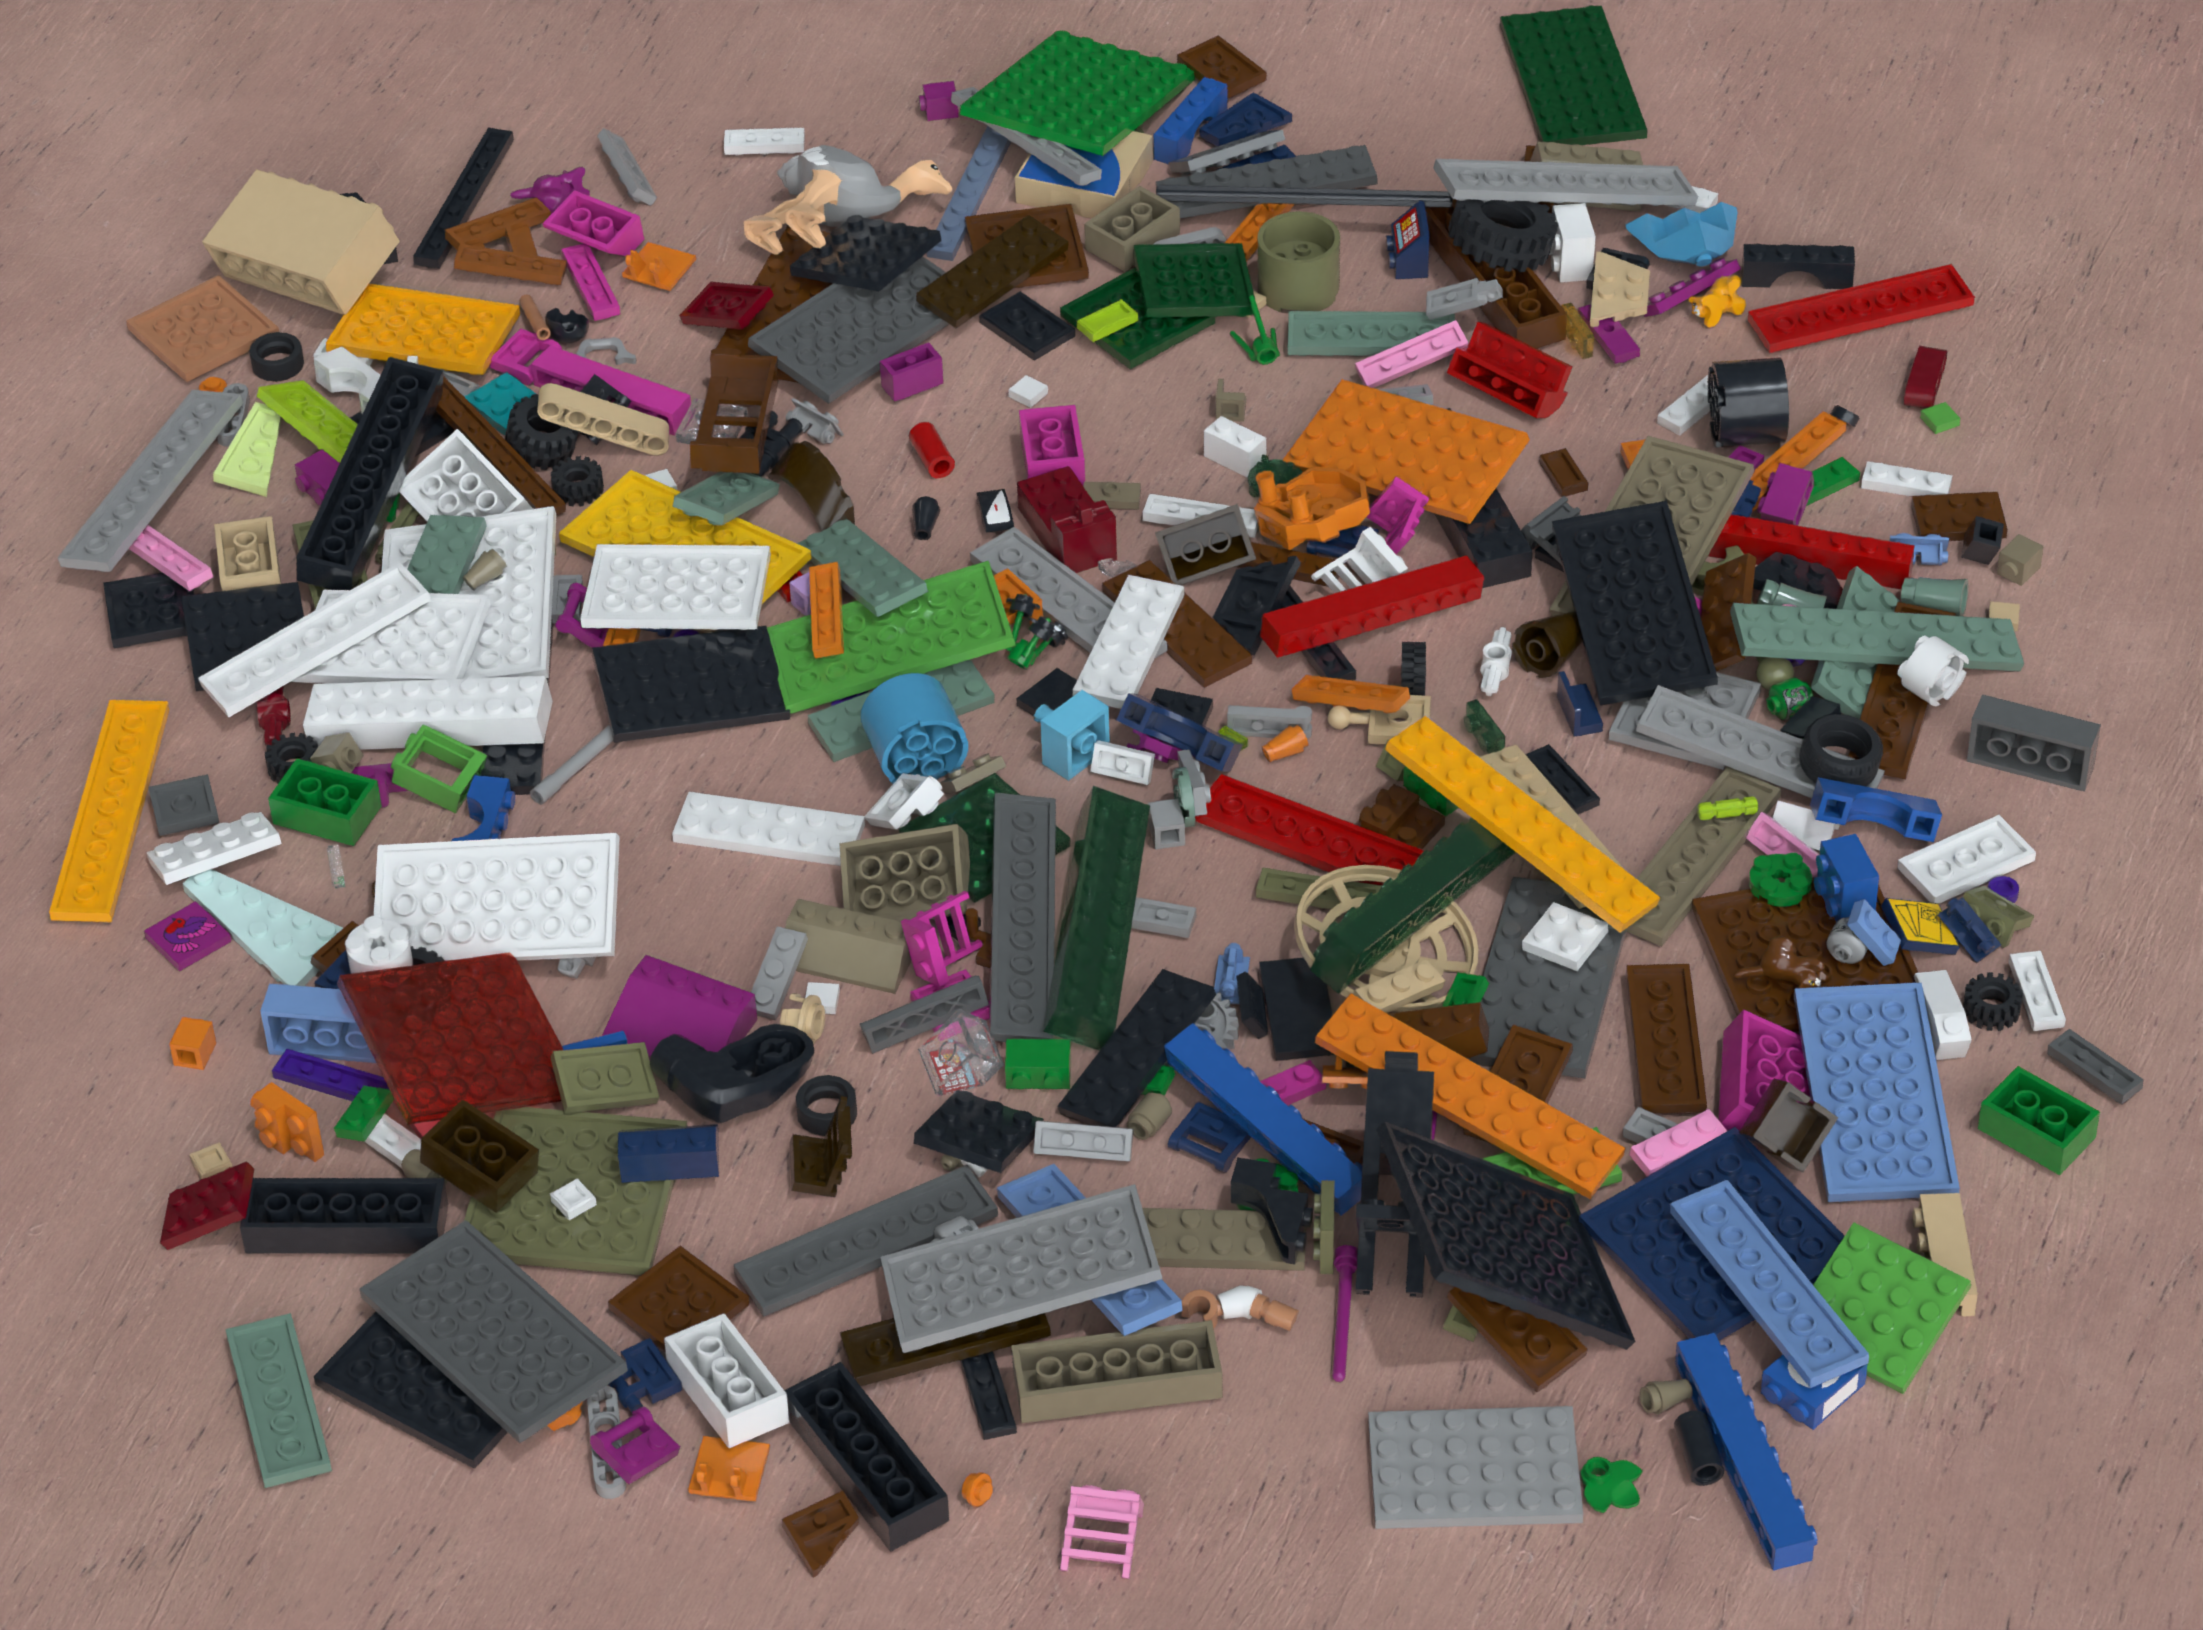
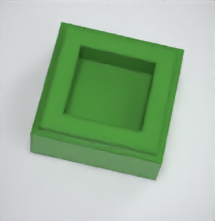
M1946 402L1921 410L1920 418L1935 434L1960 426V417Z

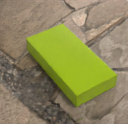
M1119 300L1077 320V329L1092 342H1095L1137 322L1138 313L1123 300Z

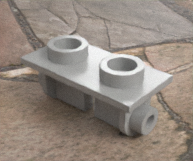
M794 398L792 399L796 407L793 411H789L786 414V421L790 418L799 420L803 426V433L811 425L807 434L823 444L832 443L835 433L840 436L844 435L837 425L839 421L832 414L818 412V409L808 401L802 403Z

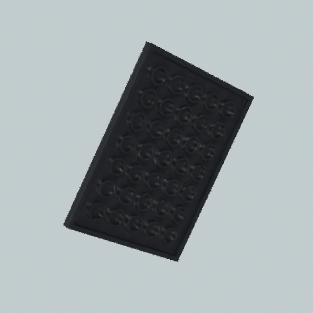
M1386 1121L1376 1129L1381 1141V1148L1390 1164L1391 1174L1396 1179L1401 1192L1400 1197L1407 1207L1411 1217L1410 1222L1416 1230L1420 1240V1247L1426 1255L1430 1265V1273L1435 1280L1442 1284L1446 1283L1460 1288L1464 1292H1471L1482 1296L1489 1301L1509 1306L1513 1310H1520L1531 1314L1537 1319L1550 1321L1562 1328L1566 1327L1580 1332L1584 1336L1599 1339L1608 1345H1615L1627 1350L1636 1342L1592 1237L1583 1224L1579 1222L1581 1211L1573 1194Z

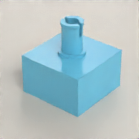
M1084 690L1078 692L1054 711L1043 704L1034 714V720L1041 723L1042 764L1068 781L1092 764L1094 745L1098 740L1110 743L1109 706Z

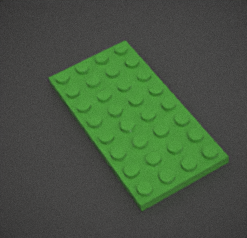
M989 560L923 580L928 589L927 593L879 617L874 615L858 600L842 605L843 654L815 659L812 651L811 615L768 627L767 630L779 669L778 682L786 710L790 709V714L877 688L883 682L899 675L909 673L924 674L1016 646Z

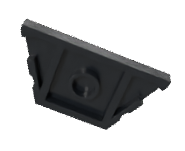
M1774 552L1755 567L1753 589L1761 591L1765 581L1768 579L1778 584L1784 583L1806 592L1827 596L1823 608L1837 609L1843 588L1831 569L1819 563H1810L1798 559L1794 555Z
M1289 556L1288 562L1276 565L1269 561L1260 563L1255 567L1248 566L1236 569L1213 615V619L1251 655L1255 656L1263 640L1260 637L1263 614L1278 610L1301 564L1297 556Z

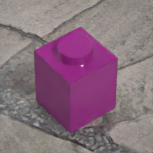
M954 81L922 84L923 95H919L920 111H925L927 121L959 118L958 106L951 102L952 92L956 91Z

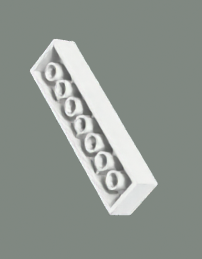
M546 676L314 684L303 728L306 737H313V741L318 743V747L326 736L349 732L360 750L405 748L410 734H417L423 724L467 746L544 743L553 701Z

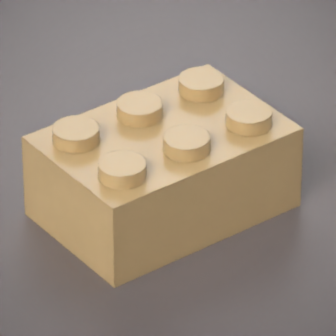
M272 516L214 524L222 591L281 584Z

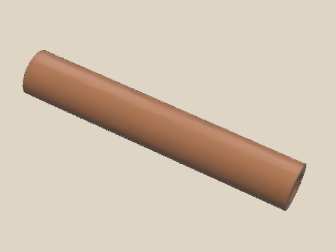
M528 294L521 296L519 303L537 337L540 340L548 339L551 334L533 298Z

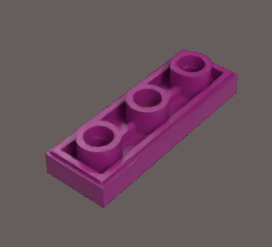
M1592 304L1578 308L1579 318L1615 364L1640 357V348L1619 321L1614 322L1613 317L1599 320V326L1590 327Z

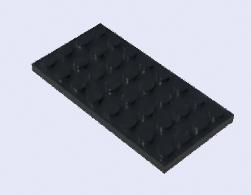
M1667 501L1552 521L1555 541L1600 706L1652 697L1658 685L1675 692L1718 685V676Z

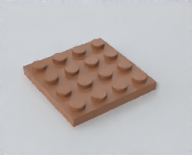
M219 275L126 321L128 330L186 382L196 379L249 352L251 344L257 338L265 334L279 332L278 326Z

